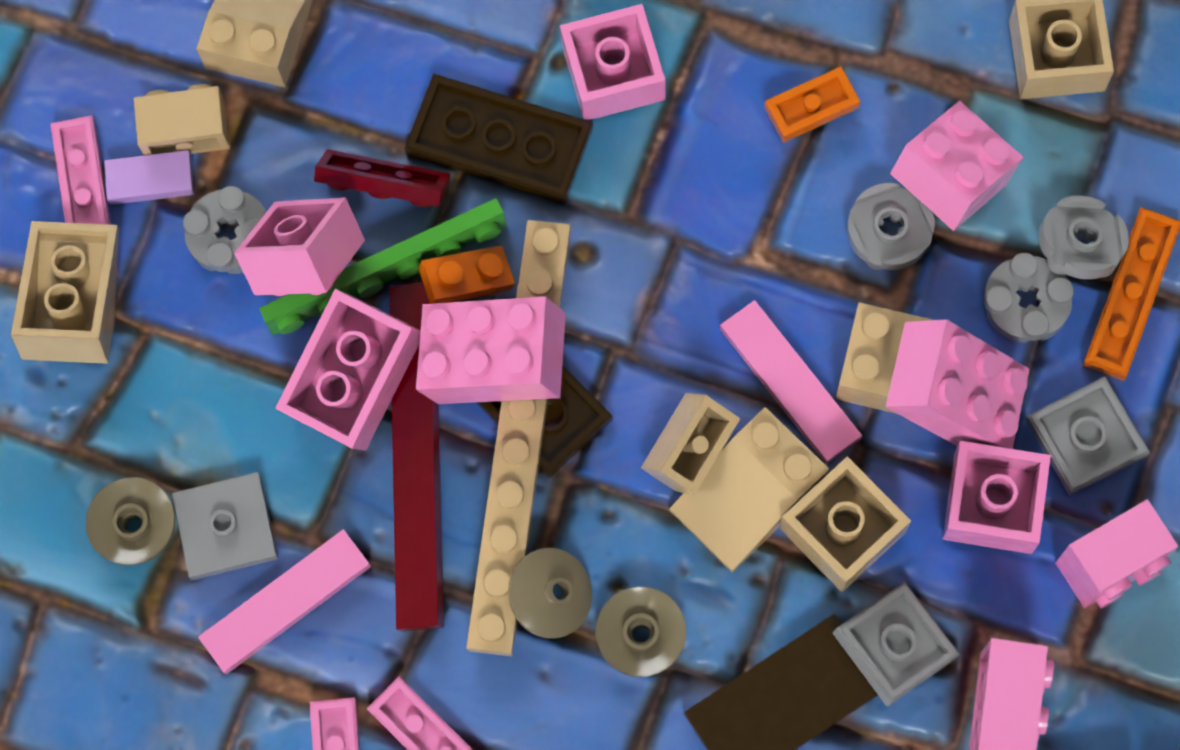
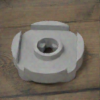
M882 183L868 188L860 194L855 201V205L850 210L847 224L849 243L856 255L864 260L867 266L873 270H899L909 267L919 261L930 248L935 227L934 214L905 188H900L901 184ZM889 217L893 223L900 221L902 227L897 230V235L890 236L888 233H883L880 230L883 227L884 218Z
M227 186L222 190H216L203 196L193 205L183 220L185 242L193 258L203 268L212 272L215 270L218 272H228V274L243 273L234 252L264 216L266 210L254 196L242 192L241 189L235 186ZM225 223L229 225L235 223L238 225L234 229L236 237L232 240H229L226 236L220 239L217 238V234L221 231L220 227Z
M1076 195L1058 201L1057 205L1050 209L1044 217L1038 234L1039 244L1047 258L1049 269L1058 275L1067 274L1079 279L1108 277L1113 273L1128 248L1129 234L1124 220L1118 213L1114 218L1110 212L1104 209L1106 204L1093 197ZM1078 231H1084L1085 237L1093 239V241L1085 244L1077 240L1075 236Z
M1020 253L1013 257V259L1001 263L990 275L984 289L986 316L990 325L1000 335L1018 343H1027L1028 340L1037 341L1040 339L1043 341L1054 336L1064 326L1072 309L1074 288L1066 275H1058L1049 269L1046 259L1028 253ZM1021 290L1024 292L1033 291L1036 294L1035 299L1039 302V305L1036 307L1030 304L1026 309L1019 305L1021 297L1017 293Z

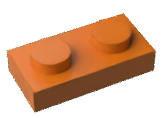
M840 66L766 100L764 108L782 142L785 143L859 109L861 101Z
M502 245L422 260L418 266L430 304L451 303L511 291L515 285Z

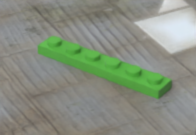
M497 198L344 268L327 293L320 295H311L310 293L288 294L260 307L259 310L272 336L279 332L281 334L292 333L300 329L304 325L305 320L318 314L322 316L335 289L354 297H369L379 292L383 288V284L398 277L399 279H408L418 274V266L422 260L457 254L462 251V247L475 241L485 243L496 238L501 233V229L507 227L504 212Z

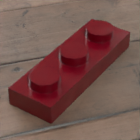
M327 149L315 166L314 182L327 184L328 187L334 190L344 191L353 189L368 192L372 197L379 199L392 197L407 200L418 207H439L449 190L451 174Z

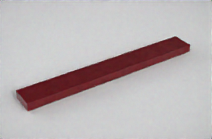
M423 282L389 287L390 315L421 330L423 304H430ZM419 346L392 398L396 630L401 632L444 628L438 404L416 390Z

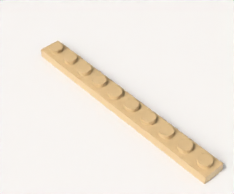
M527 220L516 298L546 296L561 309L571 237L570 224ZM548 399L501 401L466 649L470 652L513 657L518 620L515 618L510 606L508 588L515 566L527 555Z

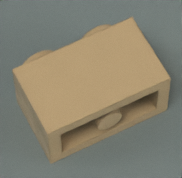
M196 84L184 91L153 90L145 96L134 97L137 143L143 155L189 150L191 154L230 149L226 102L218 86L212 87L208 84Z
M685 393L641 466V469L676 492L695 495L740 418L705 394Z

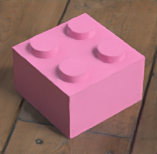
M643 4L560 25L562 48L583 120L588 121L666 100L665 77Z
M959 100L906 144L890 174L954 231L1007 185L1024 157Z
M346 198L277 201L272 204L234 254L254 295L285 296L287 294L308 293L320 295L327 293L332 288L338 276L347 264L352 261L353 256L365 239Z
M960 441L953 458L942 540L1032 554L1040 543L1051 455Z
M1147 499L1069 544L1055 564L1084 609L1096 602L1102 609L1124 595L1123 592L1132 587V581L1135 580L1139 586H1142L1160 575L1162 570L1171 564L1168 557L1176 550L1178 544Z

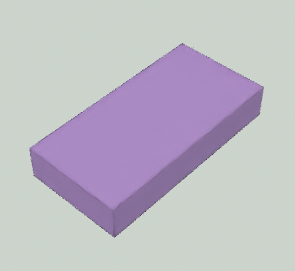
M189 150L104 160L107 201L110 205L195 195L192 155Z

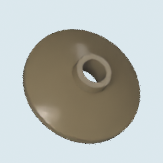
M123 478L106 485L93 498L86 515V532L91 545L102 557L119 565H138L153 559L167 546L175 528V511L170 498L158 485L143 478ZM133 518H140V528L135 532H129L127 530L128 522Z
M543 548L527 554L515 566L509 581L508 596L515 618L527 631L542 638H560L577 630L587 618L592 603V586L585 568L573 555L561 549ZM555 584H558L561 588L562 596L560 600L553 594Z
M632 587L618 592L605 603L596 622V641L603 658L615 670L632 677H650L667 670L679 658L686 641V623L681 609L667 594L650 587ZM638 627H644L650 632V637L645 642H637L632 636L633 631Z

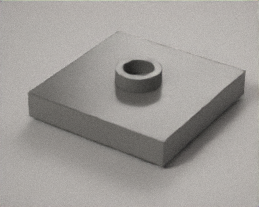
M1105 376L1027 415L1025 419L1043 452L1051 455L1050 464L1069 496L1138 462L1150 454Z
M259 472L172 493L188 576L191 580L278 559Z
M906 582L833 631L835 638L886 707L893 704L960 656Z

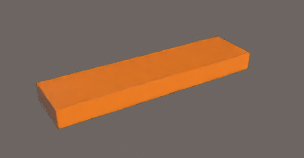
M1140 207L1129 235L1127 251L1120 260L1082 366L1125 381L1180 230L1179 220Z

